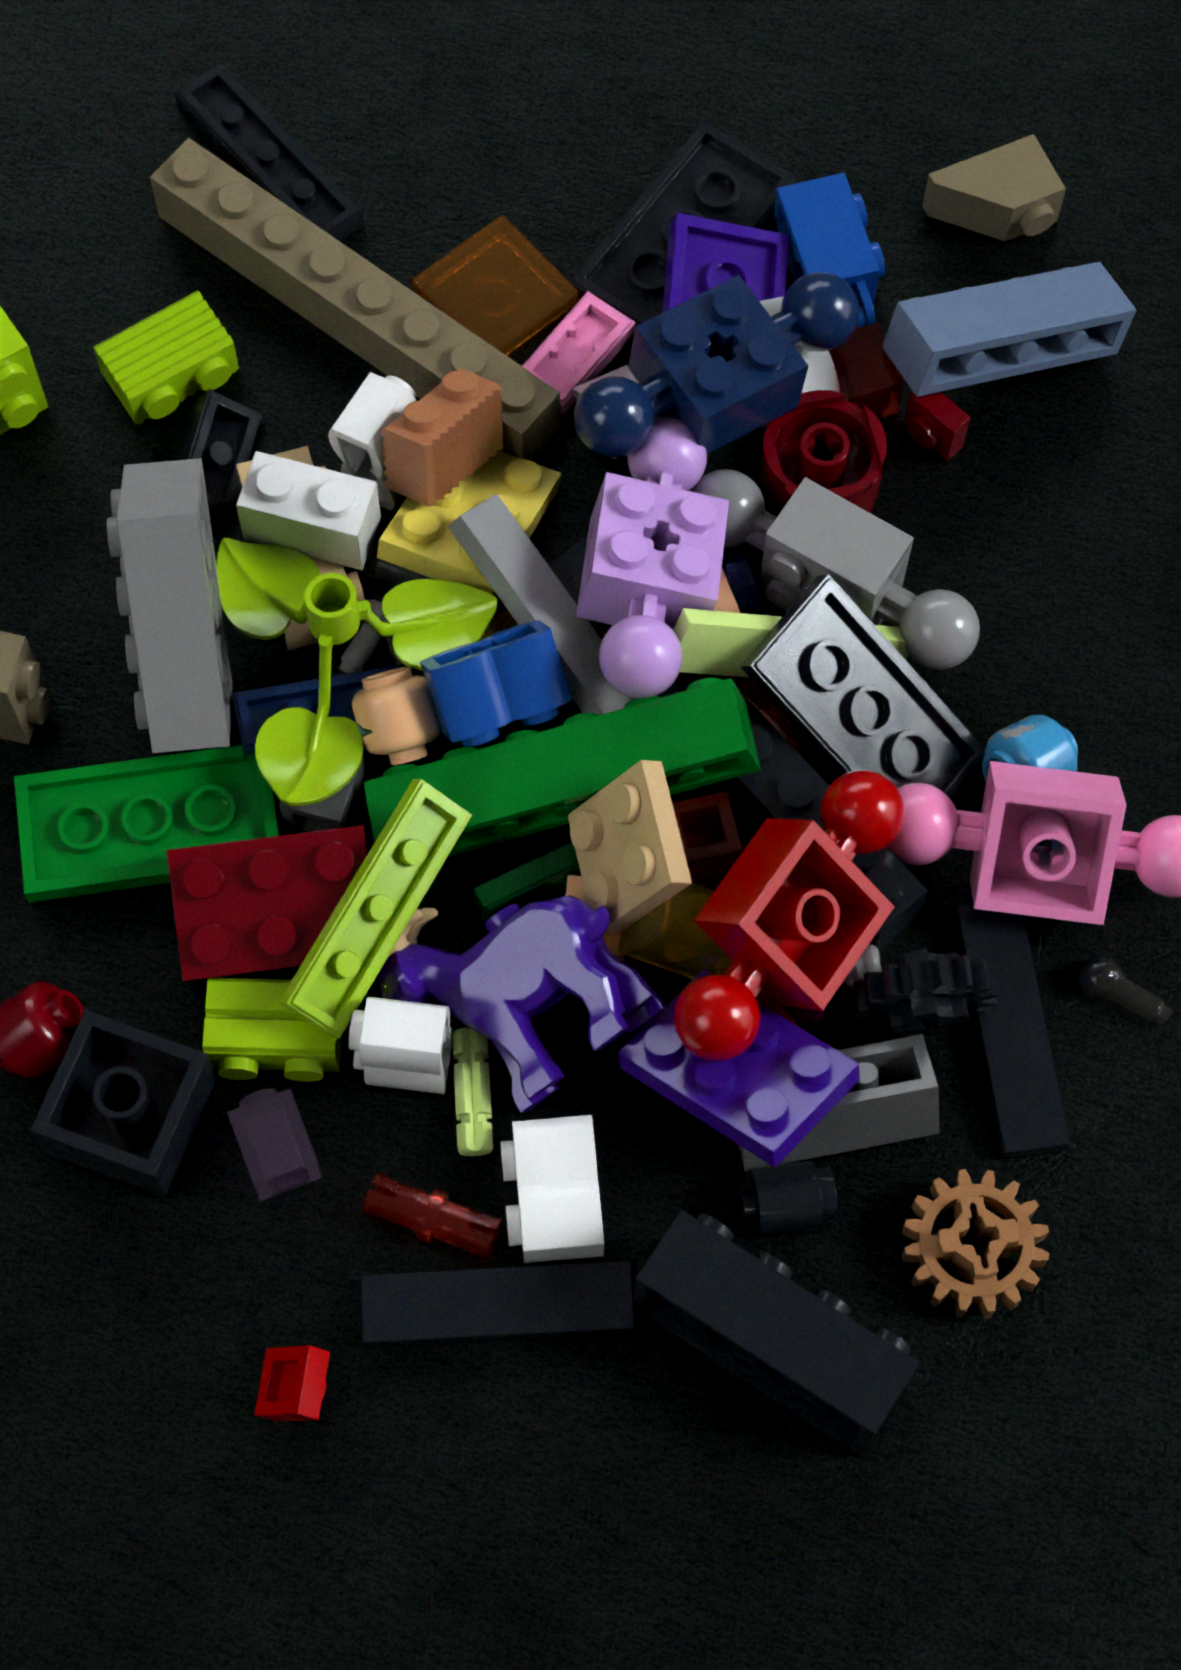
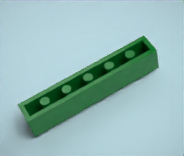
M705 678L689 684L686 687V691L662 698L659 696L641 699L634 698L628 701L623 709L602 715L596 713L577 714L566 719L563 726L541 732L534 730L517 731L504 737L503 743L481 749L473 747L453 749L445 753L442 760L421 766L413 764L393 766L385 770L382 777L363 783L374 843L413 779L424 780L472 814L449 853L448 857L569 824L568 814L640 760L662 761L670 796L761 771L746 702L732 678L725 680Z

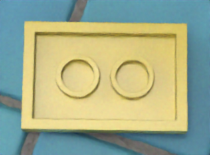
M496 450V456H489V462L481 463V468L474 469V474L466 475L467 480L459 481V487H451L452 493L444 494V499L436 500V506H426L406 498L379 539L377 558L433 579L471 585L495 596L496 593L450 531L448 525L460 515L493 495L498 494L523 531L530 538L558 492L561 473L538 465L533 461L521 459Z

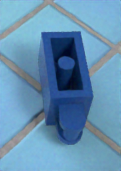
M845 172L777 188L773 222L778 233L790 235L788 265L794 282L802 276L814 272H827L841 277L852 287L859 302V320L855 331L875 327L876 319L872 302L875 300L878 278L885 275V264L878 242H869L865 230L867 227V212L861 194H852Z

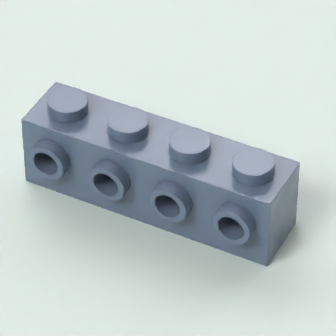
M1095 262L899 301L882 347L913 393L918 397L1118 354L1135 315L1136 308L1102 263Z

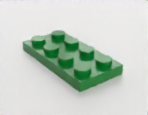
M241 745L14 776L24 894L29 903L170 883L166 850L280 836L274 791L260 773L255 754L247 755V758L244 759Z

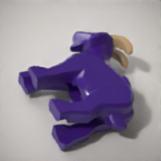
M571 895L532 902L522 909L519 908L518 904H512L500 910L484 924L489 934L465 953L451 952L437 947L417 944L416 938L422 926L438 916V911L435 908L416 909L379 971L382 998L430 1004V1000L435 997L444 1006H449L450 1013L477 1033L488 1037L497 1048L512 1076V1096L520 1112L531 1110L557 1091L559 1087L556 1083L565 1077L537 1036L531 1023L532 1017L549 1009L566 997L569 992L583 1000L590 1013L588 1037L593 1050L597 1051L605 1048L626 1031L632 1033L640 1030L668 1009L664 1000L649 987L636 969L618 961L609 951L602 936L610 922L608 910L603 905L594 910L585 901Z

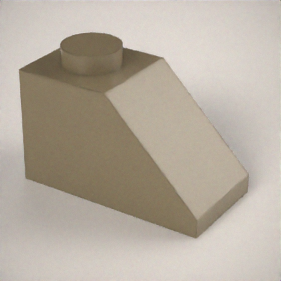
M1032 134L930 173L922 207L929 217L1002 241H1008L1023 234L1027 236L1040 234L1057 222L1066 188L1035 135Z

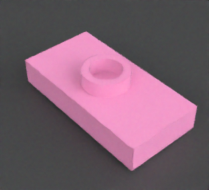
M587 291L522 367L560 392V414L564 416L576 402L572 388L598 377L634 335L635 322Z

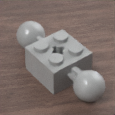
M721 469L712 471L701 477L699 482L690 490L691 492L729 500L724 549L735 548L747 542L763 551L758 590L765 593L766 598L777 608L787 612L817 576L829 574L874 625H880L885 620L899 627L900 633L906 641L905 648L908 656L919 665L935 670L949 669L964 662L974 651L979 640L980 624L977 613L968 600L960 594L949 590H930L917 596L902 587L914 539L909 534L804 477L778 517L765 511L764 499L756 483L747 475L735 470Z

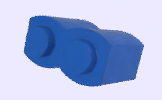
M540 620L503 630L481 641L443 651L420 662L442 733L451 742L461 741L462 745L466 747L484 744L499 736L498 728L515 720L521 719L523 725H535L551 720L559 714L557 707L572 700L551 628Z

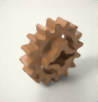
M966 1169L959 1170L955 1177L954 1188L951 1189L941 1178L935 1179L930 1187L934 1201L918 1195L911 1207L914 1213L922 1220L907 1219L901 1232L904 1236L916 1240V1243L906 1246L901 1254L903 1262H919L920 1268L914 1274L911 1283L914 1287H918L930 1282L935 1287L930 1303L935 1307L942 1303L947 1296L954 1299L957 1317L963 1318L970 1304L976 1303L984 1319L991 1318L995 1312L996 1299H1000L1010 1310L1014 1309L1021 1301L1016 1286L1032 1292L1040 1281L1039 1277L1029 1267H1044L1049 1259L1050 1253L1041 1248L1034 1247V1244L1044 1240L1049 1233L1048 1225H1031L1029 1220L1037 1210L1038 1203L1036 1200H1032L1020 1205L1014 1199L1020 1185L1016 1181L1008 1184L1003 1191L995 1188L994 1171L990 1170L986 1171L980 1184H972ZM985 1205L1000 1212L1006 1220H1002L987 1210ZM953 1206V1226L948 1229H941L937 1234L931 1235L933 1223L938 1216ZM969 1229L970 1232L974 1233L977 1242H988V1246L981 1258L980 1255H976L973 1245L961 1244ZM1018 1252L1015 1268L1006 1277L998 1281L996 1276L999 1272L997 1260L1010 1257L1012 1253ZM948 1266L965 1278V1283L950 1276L942 1267Z

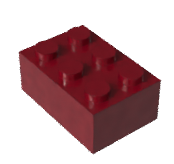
M360 825L166 850L183 981L301 966L368 855L365 826Z

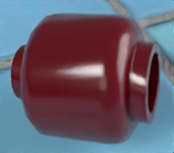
M39 981L26 985L1 1002L0 1068L7 1073L17 1074L29 1079L40 1078L58 1068L84 1013V1008L78 998L67 990H61L56 985Z

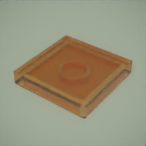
M503 214L412 279L413 291L505 355L509 354L578 303L577 289Z

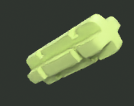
M468 1027L455 1030L452 1035L454 1060L458 1062L454 1064L456 1120L461 1121V1123L456 1125L457 1147L460 1155L482 1156L490 1154L493 1150L492 1123L487 1122V1120L492 1118L489 1063L484 1061L489 1059L488 1037Z

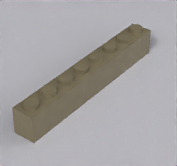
M190 138L150 176L158 214L161 219L387 376H395L405 381L413 388L420 399L439 385L446 374L459 368L471 371L478 376L500 384L503 450L499 451L532 461L560 429L559 391Z

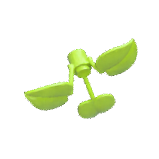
M223 538L219 547L216 566L222 611L229 623L246 636L269 640L284 633L292 620L298 624H305L308 620L309 629L313 636L318 639L317 713L315 714L301 707L281 710L265 721L256 738L255 757L260 773L280 802L289 806H304L321 802L343 789L355 776L361 765L364 743L357 723L346 717H328L330 711L333 645H339L351 639L359 629L360 620H364L378 635L383 637L393 636L394 654L403 664L423 671L420 662L424 659L461 645L480 641L497 610V598L484 590L460 582L441 579H415L399 584L385 594L382 600V613L387 622L385 623L371 611L369 601H358L356 588L349 578L338 573H324L320 575V570L315 562L301 551L277 544H255Z

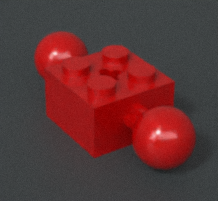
M855 770L845 773L834 780L825 791L820 806V818L824 831L814 820L767 818L693 921L733 961L723 975L713 974L696 979L681 992L674 1009L675 1031L681 1043L692 1054L709 1061H725L735 1058L746 1051L755 1040L759 1031L760 1009L756 996L760 990L776 1005L821 1011L827 1006L894 909V905L852 862L856 854H870L887 847L898 836L902 828L905 814L904 802L899 790L888 778L874 771Z

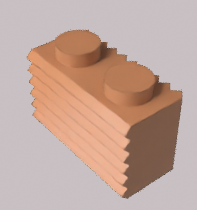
M459 368L446 374L442 382L419 401L408 404L404 409V413L380 431L384 437L381 444L385 449L381 453L386 458L382 461L386 467V470L383 471L387 478L384 481L386 487L423 505L436 506V500L444 499V494L452 493L451 487H459V481L467 480L466 475L474 474V469L481 468V463L489 462V456H496V450H503L500 384L478 376L471 371Z

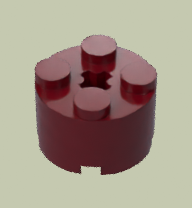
M815 390L802 393L799 406L772 420L764 434L759 485L763 499L769 509L778 517L804 477L871 513L878 496L887 452L885 431L878 417L865 405L862 409L846 401L845 394L836 391Z

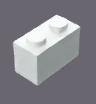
M258 451L255 452L236 504L244 540L258 544H277L291 547L309 557L362 571L381 519L377 482Z

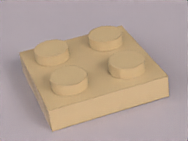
M640 760L567 815L570 825V838L575 847L584 885L585 901L594 910L603 905L609 913L610 922L603 935H618L692 884L662 761Z

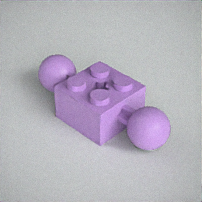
M673 417L654 419L653 429L647 441L637 451L627 456L629 470L633 478L606 472L590 518L576 617L613 625L605 634L599 650V663L602 674L609 685L625 696L638 699L650 698L664 692L674 683L680 672L682 648L673 629L682 609L713 611L719 594L729 500L689 491L699 482L704 474L707 464V451L705 447L699 446L686 424L680 419Z

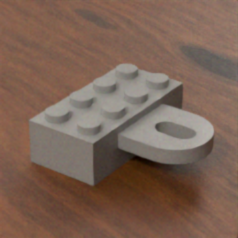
M202 458L124 465L121 489L111 490L112 517L107 518V536L111 557H120L122 577L116 578V592L120 616L129 615L131 634L125 637L128 671L130 674L138 673L139 691L134 692L138 730L149 729L152 753L230 746L231 693L233 685Z

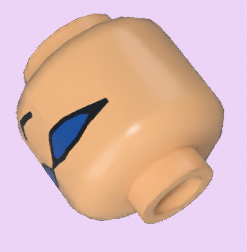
M401 667L362 679L364 689L354 695L352 709L357 726L363 737L365 751L374 755L388 754L391 765L403 764L427 756L425 744L440 736L442 730L425 676L413 675L411 667Z

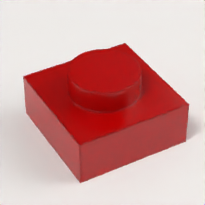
M310 1345L266 1348L254 1416L274 1422L319 1420L321 1403L326 1392V1374L330 1352Z

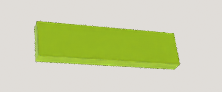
M413 779L278 1003L329 1037L340 1039L352 1019L353 1011L359 1007L472 814L424 780Z

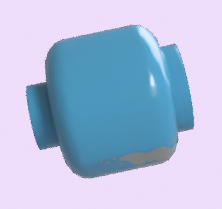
M1030 715L997 731L989 738L982 761V772L985 781H987L990 761L1077 772L1078 746L1071 732L1062 727L1057 721L1045 715Z

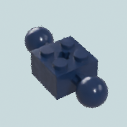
M827 272L809 273L797 279L788 288L782 300L781 311L770 316L742 278L737 275L635 326L629 370L639 383L637 384L625 377L608 376L588 385L580 394L574 409V424L578 436L585 446L599 455L605 457L626 456L643 446L652 432L654 417L663 414L664 417L678 418L684 422L693 433L699 446L705 447L708 454L799 406L808 370V364L794 346L798 345L809 351L825 352L844 344L854 333L859 320V302L854 290L844 279Z

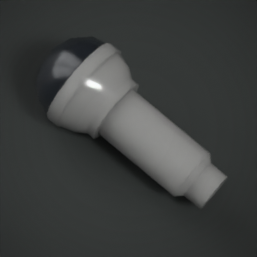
M386 593L375 594L367 600L371 604V611L379 619L383 615L382 600ZM361 620L362 626L341 657L342 663L337 669L341 675L362 671L381 640L386 638L378 635L364 620Z

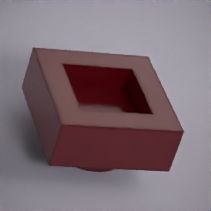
M912 391L909 394L903 425L907 427L911 438L920 447L926 450H934L947 462L963 447L970 416L941 392L916 397Z

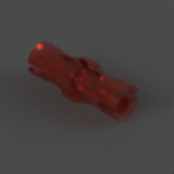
M379 1172L376 1174L372 1181V1186H375V1189L368 1190L363 1213L367 1215L372 1214L417 1231V1239L427 1243H431L433 1238L478 1254L486 1260L489 1259L494 1249V1246H491L492 1242L496 1243L501 1230L502 1218H494L449 1201V1194L439 1189H435L430 1194L385 1177V1174Z

